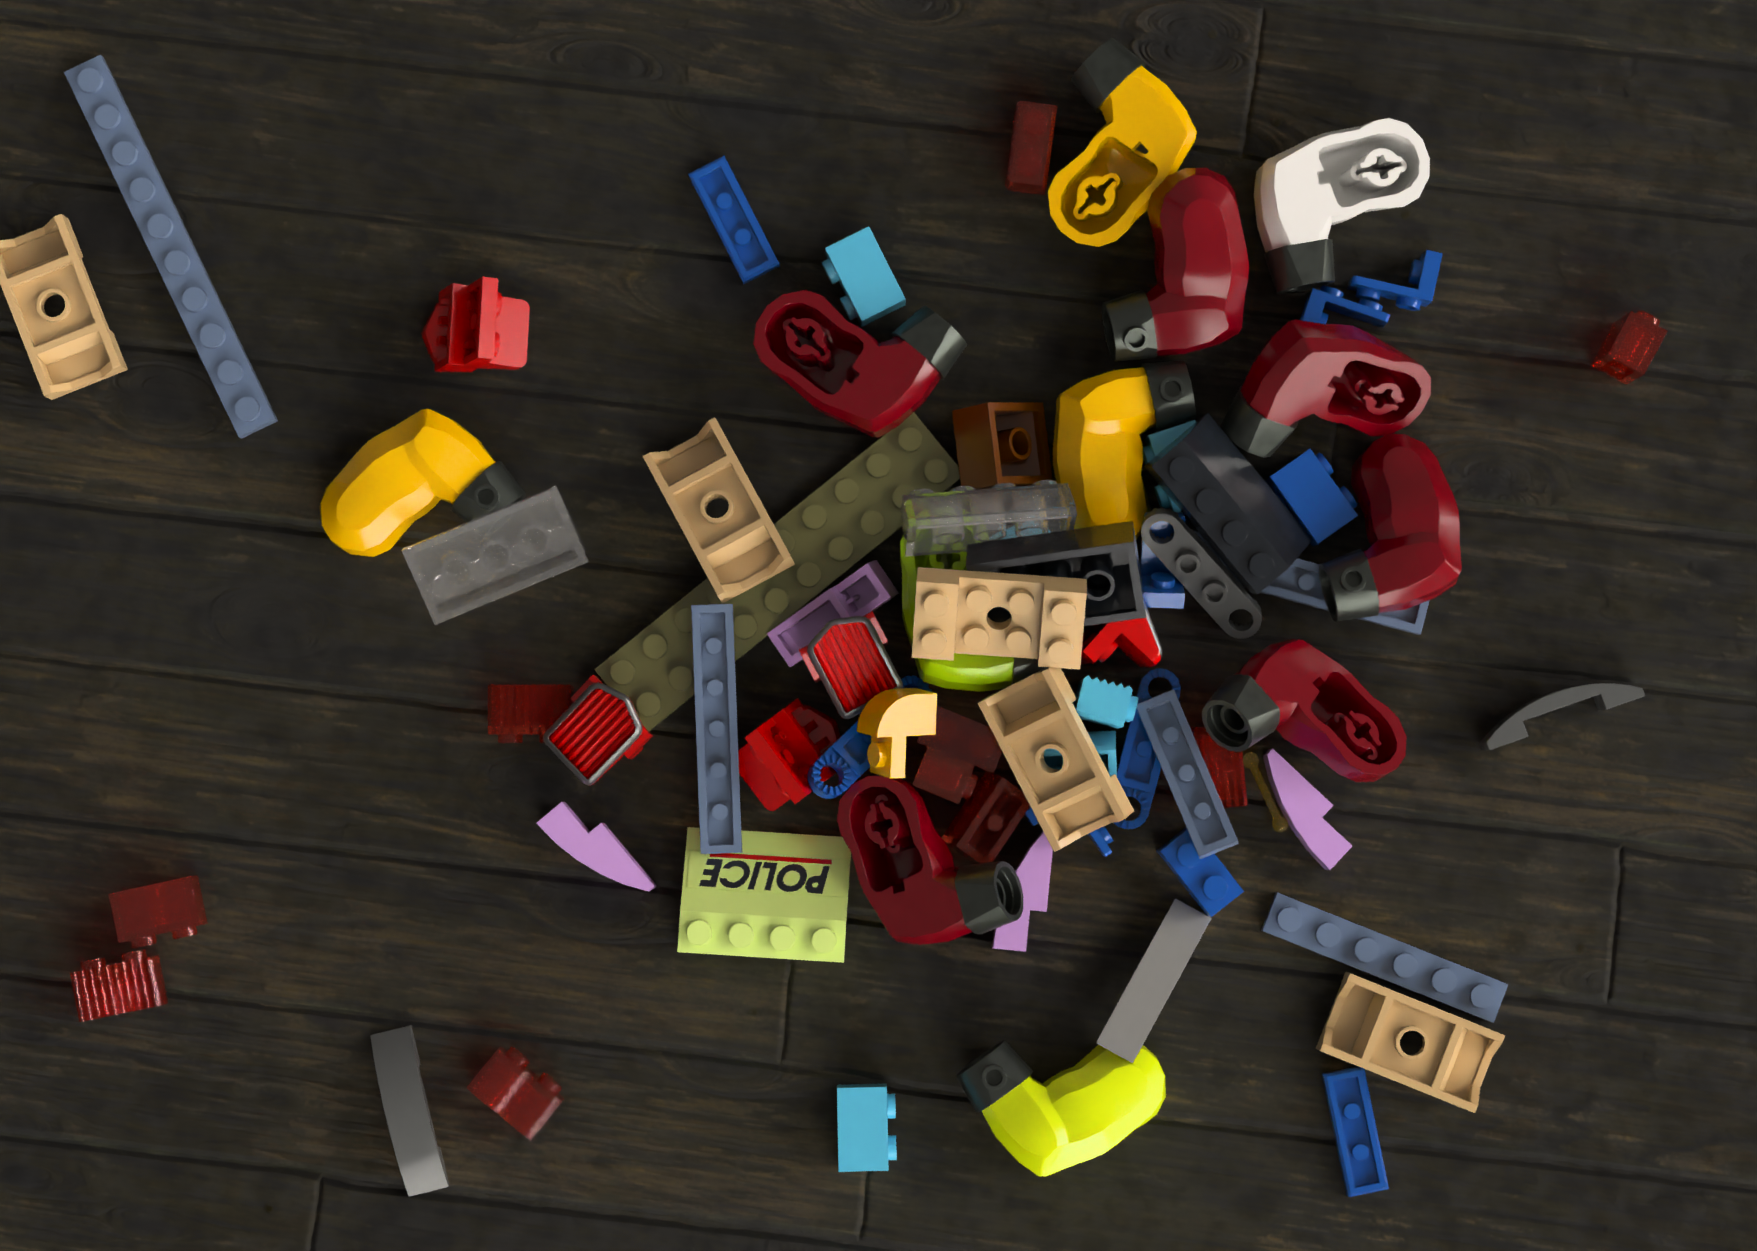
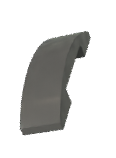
M1616 683L1588 684L1551 692L1533 699L1509 713L1486 734L1480 742L1482 751H1487L1526 738L1528 734L1523 723L1524 720L1591 697L1594 698L1598 711L1642 698L1645 696L1643 688Z
M412 1025L370 1035L386 1121L408 1197L449 1187L441 1147L437 1144L419 1069L421 1063Z

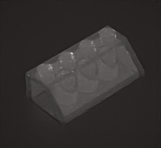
M1041 480L1035 482L1033 486L1016 487L1013 483H1000L994 485L991 489L975 490L971 486H959L953 488L950 492L934 493L930 489H918L910 492L909 495H902L901 502L905 557L967 552V544L1074 529L1077 517L1076 505L1069 484H1057L1054 480Z
M557 486L402 549V553L434 625L589 562L584 544Z

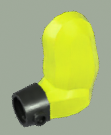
M1004 1040L973 1060L956 1075L976 1113L982 1111L996 1139L1016 1161L1037 1176L1044 1177L1106 1153L1136 1128L1144 1125L1157 1115L1166 1098L1165 1074L1157 1057L1144 1045L1141 1047L1133 1063L1098 1045L1074 1067L1059 1072L1042 1084L1030 1076L1033 1070Z

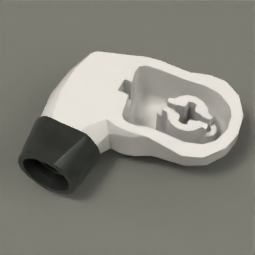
M1386 118L1358 127L1322 133L1267 159L1258 169L1254 187L1257 228L1265 249L1264 257L1276 294L1306 291L1335 282L1333 241L1328 239L1331 225L1347 221L1362 212L1405 207L1420 197L1429 179L1430 157L1423 139L1407 123Z

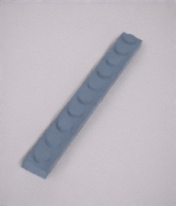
M102 55L96 56L65 71L64 74L238 437L242 439L277 422L278 419Z

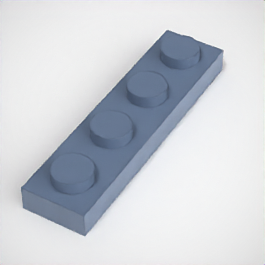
M1174 689L1137 704L1136 709L1199 859L1239 844Z

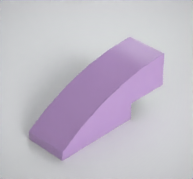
M877 560L865 564L836 586L828 589L768 632L767 635L788 666L792 667L803 660L799 649L809 645L811 640L830 620L864 616L878 609L898 595L899 592Z
M1273 748L1268 749L1263 754L1268 780L1278 806L1290 828L1305 849L1325 870H1331L1352 847L1342 835L1322 818L1333 807V804Z
M566 802L559 803L537 822L541 829L557 845L597 873L624 885L648 892L657 886L605 823H600L590 832Z
M1043 831L1030 845L1015 869L1023 891L1022 915L1018 920L994 929L992 948L1026 952L1030 910L1047 912L1053 849Z

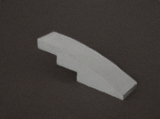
M1175 898L1096 1042L1098 1045L1131 1063L1134 1062L1212 918Z

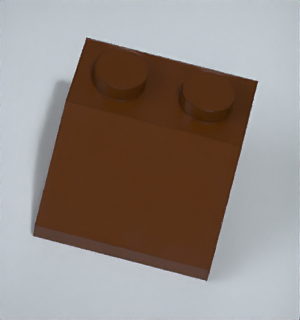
M987 402L952 411L962 492L997 491L1053 483L1043 402Z

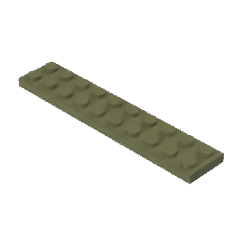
M914 412L903 423L883 435L774 524L795 565L723 603L733 604L735 662L768 636V632L802 609L960 480L958 465ZM708 578L594 669L607 686L627 695L631 699L641 723L649 732L695 695L691 605L722 604Z

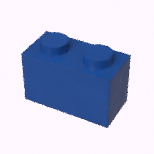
M1310 448L1265 481L1313 539L1310 544L1314 547L1358 515L1354 508L1358 505L1345 486L1338 488L1330 477L1334 471L1323 454L1319 452L1315 455Z
M1187 828L1156 850L1203 912L1209 917L1214 916L1244 892L1215 854L1199 859Z

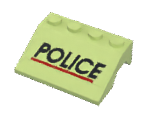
M688 827L677 952L844 963L851 851L843 837L741 830L742 853L701 854L700 828Z

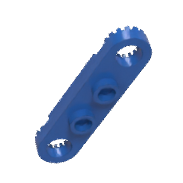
M1167 669L1149 671L1140 681L1136 695L1138 697L1137 704L1152 698L1148 692V686L1150 681L1157 677L1164 678L1170 683L1171 690L1174 689L1179 700L1181 692L1179 679ZM1137 709L1133 721H1130L1117 767V778L1126 796L1133 797L1139 802L1140 813L1132 821L1122 820L1114 823L1122 829H1135L1146 821L1161 771L1160 763Z
M905 676L901 679L903 688H919L932 692V689L928 687L929 684L923 682L917 676ZM858 720L810 766L807 780L810 788L817 796L825 799L838 797L870 768L867 751L871 744V736L857 732ZM823 767H831L837 772L839 783L836 787H828V785L823 784V781L821 782V776L819 775Z

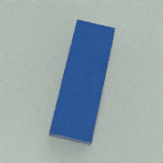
M725 156L689 173L688 176L743 284L779 267L780 264Z
M1357 1066L1322 1073L1346 1195L1353 1197L1389 1189L1364 1068Z

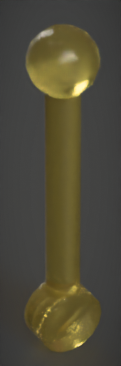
M1249 752L1242 759L1243 765L1250 769L1272 815L1273 829L1277 832H1284L1288 828V821L1280 815L1258 768L1259 757L1257 754Z

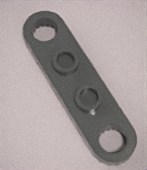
M1160 507V509L1154 508L1153 511H1149L1143 518L1141 526V536L1144 543L1229 636L1238 639L1253 636L1259 630L1262 622L1261 607L1257 604V601L1247 593L1244 586L1193 529H1190L1177 512H1173L1170 508L1164 509V507ZM1165 521L1172 525L1174 531L1170 534V537L1159 538V536L1155 537V534L1152 533L1151 526L1156 522ZM1244 609L1250 612L1253 617L1249 624L1245 623V626L1242 624L1238 626V623L1234 624L1230 620V614L1235 610Z

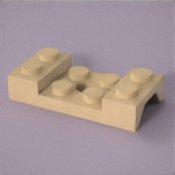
M62 214L54 216L42 228L14 239L0 240V285L43 395L51 400L128 370L115 335L108 327L82 261L83 254L71 223ZM53 295L62 296L65 301L64 311L56 317L47 316L44 310L46 300Z
M715 417L709 420L695 437L669 451L649 452L643 456L722 604L795 565ZM718 498L726 500L729 507L725 515L719 518H712L707 515L706 509L712 500Z
M918 567L912 658L954 661V653L1038 659V667L1080 669L1087 579ZM1003 607L1010 612L1011 617L1005 622H994L988 617L987 613L992 608Z
M1046 667L987 696L978 705L1053 851L1056 852L1086 834L1110 823L1126 819L1134 812V809L1116 774L1109 775L1072 703L1077 698L1062 669ZM1046 749H1056L1061 753L1063 757L1061 769H1052L1045 763L1044 752Z
M1345 972L1316 1049L1475 1113L1479 1102L1480 1087L1491 1059L1503 1043L1505 1035ZM1408 1031H1416L1422 1037L1421 1049L1412 1055L1404 1053L1400 1046L1401 1037Z

